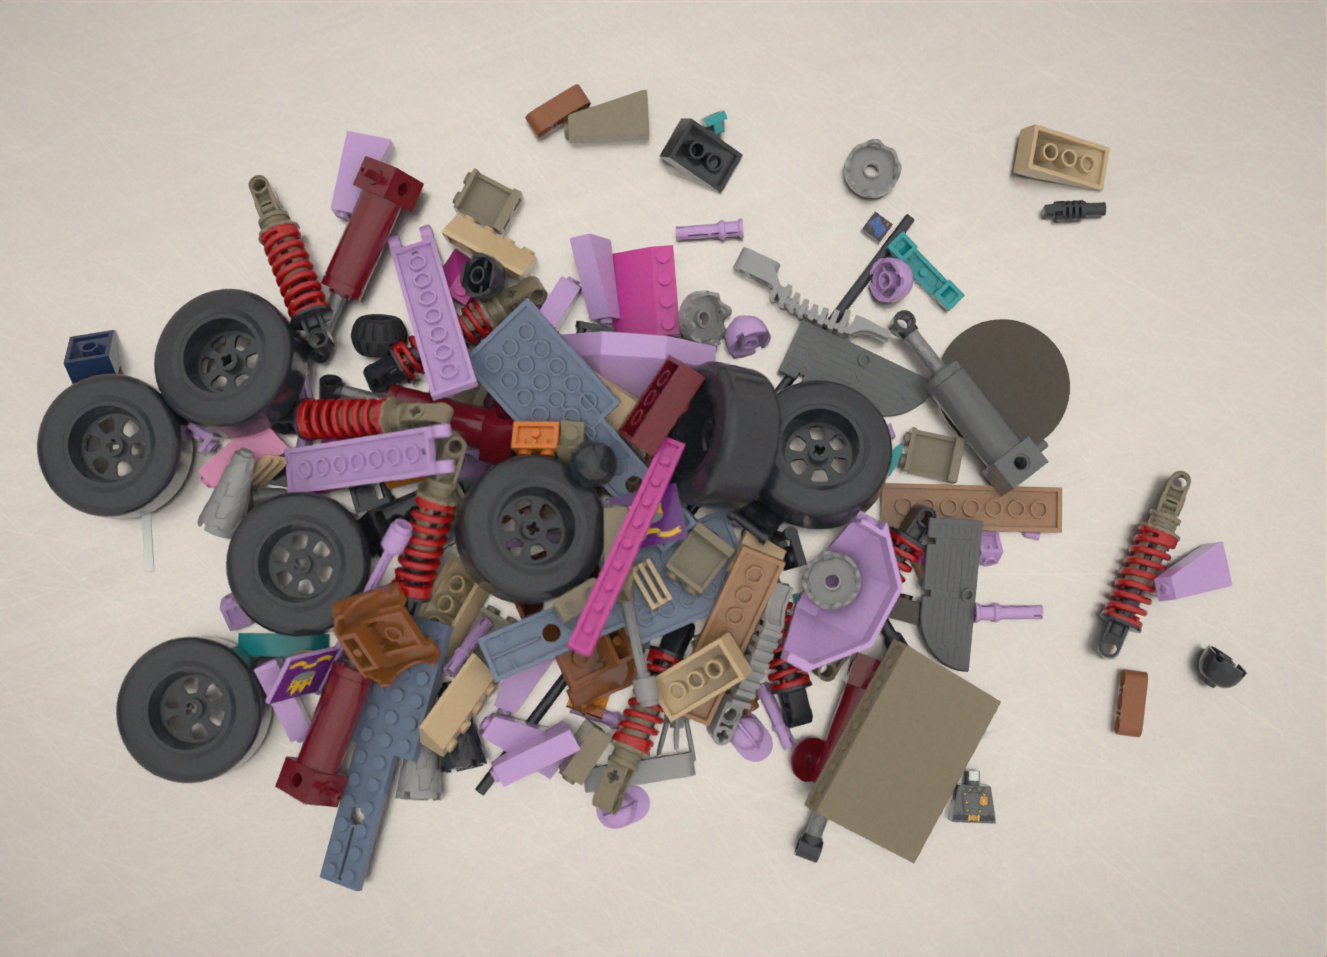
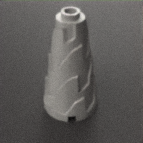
M240 448V451L236 450L229 464L226 465L217 487L213 490L209 501L206 502L202 513L199 515L197 524L201 527L204 523V531L218 537L231 539L236 527L245 517L256 461L252 450L247 448Z
M422 744L418 761L403 760L398 788H396V799L442 800L439 754Z

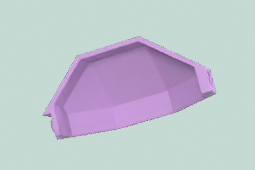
M605 331L561 334L593 371L639 398L669 355L684 362L692 369L704 362L715 361L716 346L670 336Z
M859 511L827 547L825 551L845 554L855 562L861 574L862 584L860 592L854 602L846 608L830 611L816 606L809 599L805 590H803L793 609L781 654L782 660L800 670L808 672L873 646L903 589L887 522H879L866 513ZM830 576L826 580V585L830 588H835L839 584V579L836 576Z

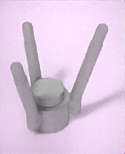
M664 715V725L658 744L657 755L661 754L669 723L670 728H674V750H678L679 728H683L685 725L689 750L693 753V760L695 762L696 756L689 719L681 716L670 722L667 715Z

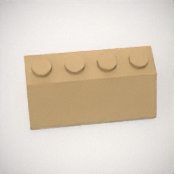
M457 214L443 229L442 234L448 243L470 255L484 253L495 257L503 265L506 275L519 282L530 276L537 263V258L534 256L535 252L524 246L522 249L515 246L516 242L506 236L501 238L495 235L496 231L486 225L482 228L475 224L477 222L475 219L466 214L464 217Z
M450 554L434 582L431 601L422 603L417 616L454 626L446 657L452 659L455 649L460 646L480 607L489 595L470 577L461 559Z
M474 653L468 658L419 727L420 743L442 757L447 752L451 753L458 742L456 740L460 733L464 734L471 724L469 721L474 714H479L484 705L482 703L486 696L490 697L497 687L491 670Z

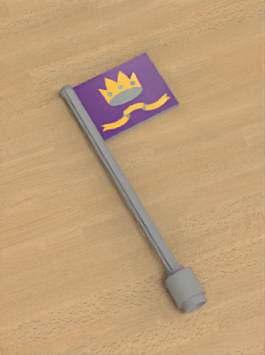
M676 483L668 484L639 549L688 538ZM638 492L611 498L609 495H603L600 497L603 508H610L612 505L619 504L628 507L630 510ZM622 602L638 673L636 675L637 679L633 680L637 703H640L641 708L659 704L658 698H660L656 677L650 676V672L647 671L633 602Z

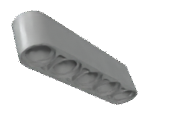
M683 752L641 759L637 765L639 767L638 772H634L629 786L696 775L693 753ZM608 764L593 767L584 781L585 792H595Z

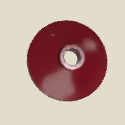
M808 737L795 748L791 759V767L794 775L799 780L811 782L810 779L813 772H815L814 768L824 743L822 739Z

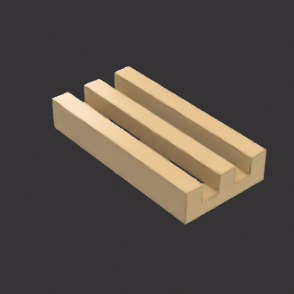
M265 454L254 466L252 485L256 486L259 483L261 487H264L287 465L286 458Z
M650 558L633 567V578L651 610L672 600ZM645 566H648L649 570L651 571L653 577L655 578L657 584L659 585L661 591L665 596L664 599H662L660 594L658 593L656 587L654 586L652 580L650 579L648 573L644 568ZM636 571H641L658 601L657 603H653Z

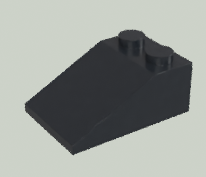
M681 118L659 157L678 170L721 193L743 154L692 118Z
M416 491L370 509L360 517L373 539L380 558L384 552L381 542L390 524L395 522L396 519H402L407 522L417 520L411 515L412 510L420 509V506L415 504Z

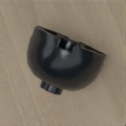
M476 253L471 256L474 258L470 262L466 261L460 274L461 287L465 288V293L468 296L481 300L491 299L503 289L506 273L503 265L495 257L484 253Z
M584 441L579 443L577 446L579 448L576 453H572L570 462L574 479L579 480L580 485L583 487H601L609 483L615 476L618 465L613 449L600 441Z
M1208 645L1199 659V669L1205 677L1203 681L1212 688L1216 686L1223 689L1234 687L1247 674V671L1240 664L1235 667L1236 664L1232 661V658L1214 646Z

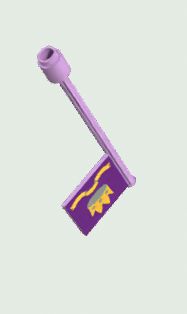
M396 519L395 522L390 524L381 542L384 552L363 592L377 588L393 556L403 553L412 536L413 529L412 525L407 521ZM339 641L333 647L287 657L266 702L273 704L311 693L321 695L333 661L340 660L344 652V648Z

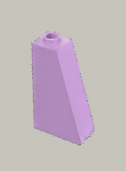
M347 131L330 208L336 214V217L349 220L362 189L354 186L353 182L365 156L386 163L394 149L391 139Z
M591 233L570 238V243L590 321L599 322V325L612 324V320L620 319L611 240Z
M561 276L539 310L558 332L582 292L579 286L580 282L570 276L567 279Z
M1223 541L1201 545L1156 577L1154 582L1159 602L1180 599L1233 586Z
M555 657L503 679L494 706L498 707V712L509 716L511 712L516 713L555 660Z
M280 656L254 669L267 697L284 665V661ZM300 696L271 704L290 742L296 740L298 743L303 742L311 721Z
M493 712L489 717L486 716L479 726L481 729L479 732L483 738L506 752L548 729L547 727ZM564 758L537 772L551 779Z
M562 720L491 762L493 769L490 770V773L496 783L501 781L505 787L581 749L570 729Z

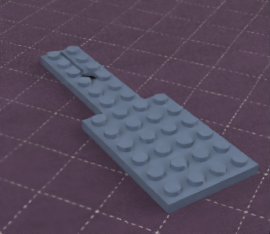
M525 299L469 354L477 380L514 421L560 422V424L562 420L586 421L585 441L604 442L613 449L617 457L616 474L609 483L603 486L613 497L631 494L626 487L628 478L637 476L643 481L649 466L605 418L621 403L620 399L530 299ZM681 502L685 525L688 531L698 520ZM676 541L657 546L664 553Z
M718 510L697 519L698 522L733 549L736 548L739 541L729 519L726 518L727 514L725 511ZM695 524L691 529H689V530L687 531V534H688V535H689V533L693 530V528L696 526V524ZM685 539L677 540L664 553L657 545L639 549L634 559L633 567L650 558L672 597V600L651 610L634 580L633 607L641 643H647L708 616L729 573L726 569L737 549H735V552L700 596L697 594L692 596L683 589L685 585L678 579L674 582L665 575L666 570L663 568ZM604 559L598 563L601 571L604 567ZM645 566L644 568L648 573L650 579L652 580L654 586L656 587L658 593L660 594L661 598L664 599L665 596L661 591L659 585L657 584L655 578L653 577L651 571L649 570L648 566ZM636 571L653 603H657L658 601L641 571ZM622 602L614 604L600 637L625 627L629 636ZM553 607L478 638L495 682H499L570 651L567 645L580 617L563 626ZM548 624L557 625L561 631L559 639L555 642H548L542 636V630Z
M417 616L415 623L423 636H431L441 651L437 663L433 666L428 663L413 665L400 673L391 686L380 687V683L373 681L351 739L356 744L347 774L349 778L339 803L320 878L354 891H362L397 758L401 757L410 761H418L422 746L420 743L419 727L432 709L454 626ZM356 807H359L364 815L363 822L355 825L351 820V813Z

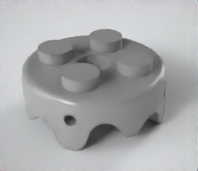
M871 139L856 145L849 153L845 161L844 176L847 184L855 193L867 198H877L892 190L900 177L902 165L893 148L884 145L879 139ZM874 165L878 173L874 176L868 175L866 167Z
M708 290L692 292L687 295L680 306L679 327L681 333L688 341L719 346L721 344L719 340L725 335L727 329L724 326V320L732 314V309L720 300L719 293ZM700 314L703 319L702 324L699 321Z
M832 551L821 552L816 558L811 560L806 566L802 581L809 599L816 606L830 611L840 610L852 604L857 598L862 584L861 574L855 562L845 554ZM830 576H836L839 579V584L835 588H830L826 585V580Z

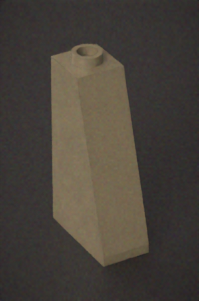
M640 90L569 114L568 122H564L565 136H569L570 143L649 139L647 90Z
M616 504L610 506V508H604V565L629 512L628 507ZM633 564L615 603L634 602Z

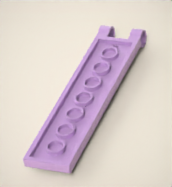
M430 224L419 227L423 241L402 247L398 234L389 237L387 241L430 393L435 401L477 387L478 383L436 246L435 237Z
M451 424L433 425L285 449L288 492H317L454 473V460L436 461L434 443L436 438L452 437Z

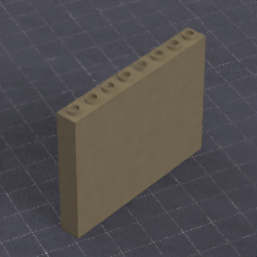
M893 639L804 805L828 820L915 863L994 714L997 712L1001 701L910 646Z

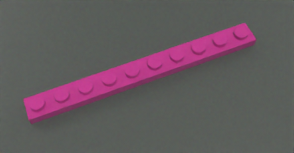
M665 437L657 449L567 645L568 649L589 658L591 657L682 456L685 444Z

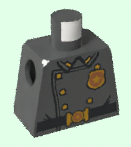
M966 770V783H957L952 794L948 820L951 822L996 824L991 786L980 784V771Z

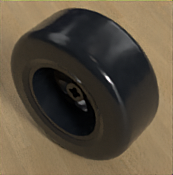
M232 288L206 292L184 304L165 325L155 350L154 372L156 382L163 398L172 410L203 431L228 438L252 436L271 428L281 421L299 399L306 381L308 366L303 339L299 331L291 326V320L260 295ZM240 336H244L251 341L242 351L236 349L237 340ZM226 341L227 348L220 353L215 351ZM258 354L255 367H247V359ZM209 360H216V368L206 373ZM243 374L248 376V378L237 387L236 379ZM220 376L227 379L226 387L223 391L212 387L213 383Z
M708 361L694 368L705 379L690 400V406L687 411L681 413L666 436L685 444V449L669 484H677L680 502L684 504L733 512L746 507L759 495L772 472L781 435L780 404L773 384L763 373L719 361Z
M123 374L94 375L67 387L48 407L41 421L37 437L38 462L49 487L63 502L72 508L89 515L110 519L140 517L163 506L183 485L188 475L193 455L191 430L187 428L189 425L188 421L174 412L167 404L158 387ZM113 418L114 431L107 434L104 433L100 428V422ZM128 420H131L139 427V431L131 437H128L123 432ZM90 436L100 439L98 450L87 451ZM143 442L146 445L144 457L138 458L132 455V446ZM117 444H118V445H119V449H115V450H114V449H113V445H117ZM101 457H104L109 462L107 470L103 474L93 467V463ZM127 460L133 470L126 475L119 476L118 463Z
M805 381L793 384L777 392L781 412L779 449L772 472L757 498L770 512L774 513L784 522L812 530L840 527L848 524L859 511L867 512L877 501L885 486L892 461L891 435L881 412L859 391L832 381ZM809 430H825L823 439H812ZM835 436H839L845 442L846 447L834 450L830 442ZM795 437H799L806 444L803 451L790 449L789 446ZM834 459L847 461L848 464L842 473H838L831 466ZM803 460L807 468L802 474H796L790 463ZM816 470L825 471L828 481H812L813 472Z
M533 454L520 455L497 463L488 469L468 489L457 512L455 541L464 568L470 577L486 592L501 600L515 604L532 605L549 602L580 586L592 574L604 550V508L595 488L580 485L579 480H575L572 476L570 465L553 457ZM529 500L531 504L530 514L521 515L516 509L515 504L519 501ZM544 504L555 513L554 518L548 521H544L539 516V511ZM503 516H508L516 522L514 531L505 532L501 530ZM530 525L532 526V530L535 531L531 535L529 534L530 530L526 529ZM557 528L560 530L558 544H553L546 539L548 529ZM517 539L522 543L523 547L518 556H515L507 549V542ZM539 544L546 552V557L533 560L531 558V547Z
M288 492L261 502L241 520L228 546L226 574L235 601L253 622L264 629L280 635L295 637L314 636L333 631L335 628L332 609L336 601L364 591L378 564L377 552L367 527L352 509L335 499L320 494ZM306 534L308 538L306 547L296 549L292 542L293 536ZM320 541H323L330 550L329 555L318 558L313 552ZM278 547H283L288 551L289 557L287 562L277 563L274 561V555ZM300 560L307 561L305 563L306 569L299 568L301 565ZM320 566L332 568L327 582H323L316 575ZM288 571L292 576V580L287 587L283 588L277 581L276 575L280 572ZM310 580L314 588L313 593L300 595L298 593L300 581Z
M188 636L170 639L145 652L126 674L121 684L116 704L119 734L132 758L151 774L177 783L209 781L230 773L243 765L253 756L263 742L272 713V705L266 702L267 695L254 671L259 666L257 662L236 644L211 636ZM197 678L199 681L197 692L188 693L183 684L184 680ZM212 684L222 694L221 698L215 701H210L205 695ZM170 692L176 693L181 698L179 707L169 708L166 706V700ZM197 704V705H198V708L196 709L197 712L193 713V712H192V710H193V708H194L193 705ZM213 709H221L225 712L219 726L209 719ZM175 716H180L185 722L179 733H176L168 723ZM195 724H202L207 732L205 738H192V728Z

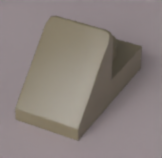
M561 421L560 444L556 446L559 460L570 465L572 453H576L579 448L577 447L578 444L585 441L586 421Z

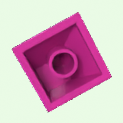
M455 248L444 264L443 269L452 299L461 306L470 308L469 303L473 302L476 298L466 295L465 288L461 287L460 274L465 262H470L471 258Z

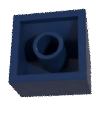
M115 330L69 338L64 366L72 384L94 375L118 374L120 360Z

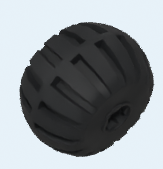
M367 314L358 317L354 322L351 330V341L359 354L366 357L383 358L390 354L388 348L390 345L393 346L400 341L406 344L407 331L403 321L396 316Z

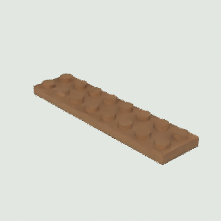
M885 483L881 492L880 522H887L888 529L890 526L899 528L911 507L915 504H923L934 509L937 518L982 520V531L1062 533V487L1017 486L1001 497L993 486ZM925 511L920 514V520L925 518Z
M742 544L691 654L728 632L743 654L786 564L785 561ZM725 691L682 716L709 726Z

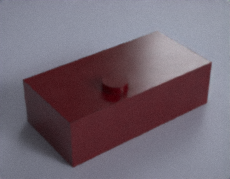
M669 355L618 430V433L653 456L681 413L686 412L689 408L690 400L705 377L684 362Z

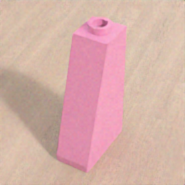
M272 428L252 436L234 438L198 470L202 475L200 480L208 488H216L226 465L229 464L236 450L240 451V448L252 450L254 452L253 455L256 457V464L265 454L285 457L284 450L291 449V447Z

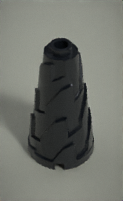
M452 681L442 684V688L438 692V699H440ZM472 717L469 720L471 724L464 734L460 733L456 740L458 742L451 753L447 752L444 757L441 756L442 763L440 767L442 773H451L452 769L459 772L487 764V759L483 753L480 738Z

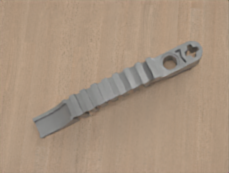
M746 247L742 248L733 269L772 288L769 299L775 303L778 297L780 308L784 309L786 307L789 313L794 314L795 312L798 314V318H806L808 322L816 323L818 327L822 329L824 327L831 333L835 332L841 338L845 336L851 339L859 334H869L888 342L890 332L859 315L855 316L851 328H848L847 324L851 316V311L848 309L845 310L842 321L838 324L839 310L834 309L829 320L827 319L829 309L824 307L821 315H818V305L813 304L811 311L808 310L809 300L804 299L802 305H799L801 294L795 292L793 298H791L793 286L787 284L785 288L780 285L777 272L781 265Z
M776 583L760 617L764 623H757L755 628L760 633L759 635L752 634L751 639L756 642L755 645L750 644L748 650L752 653L745 656L753 673L731 687V692L722 698L710 725L706 727L708 734L717 745L723 746L730 742L744 708L750 710L752 704L749 701L751 699L755 700V692L760 689V681L764 680V672L770 666L769 660L773 659V651L778 647L777 641L782 637L781 630L784 628L785 611L794 590L793 587ZM731 708L730 712L724 714L727 709Z

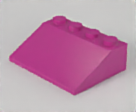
M673 245L652 246L613 253L620 319L612 320V327L616 329L615 332L680 338Z

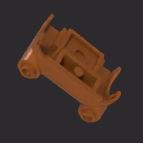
M396 581L338 600L334 603L332 609L335 627L333 632L361 675L365 679L369 677L373 681L380 683V687L391 686L400 673L419 663L435 665L441 655V651L432 637L423 636L404 605L407 598Z
M548 624L542 630V636L548 642L557 641L561 635L559 627L554 624ZM623 628L600 637L590 658L573 650L555 657L569 689L566 692L575 711L581 710L606 696L633 685V680H636V675H638L632 646Z

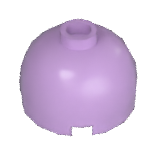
M893 257L881 258L874 263L870 270V275L874 274L872 277L873 283H869L870 289L878 301L887 303L900 301L910 293L913 287L912 270L903 260Z
M751 315L735 317L725 332L726 346L729 353H732L734 357L752 355L756 353L755 348L761 345L763 349L771 340V335L764 322L758 317Z

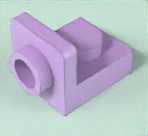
M189 423L187 428L192 431L191 436L200 442L205 440L197 452L202 455L211 454L218 446L217 441L220 437L205 432Z
M982 531L979 565L992 566L998 564L1003 554L999 532Z
M232 593L225 595L221 599L219 609L230 631L252 624V620L241 610Z

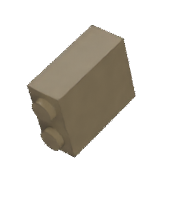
M587 718L574 736L581 750L565 757L558 767L562 778L572 785L576 782L582 786L612 740L605 729Z

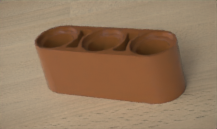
M576 84L529 112L525 119L535 135L541 137L567 122L569 114L587 109L591 102L581 86Z
M1123 669L1121 672L1114 726L1116 735L1139 738L1142 734L1148 688L1147 672Z

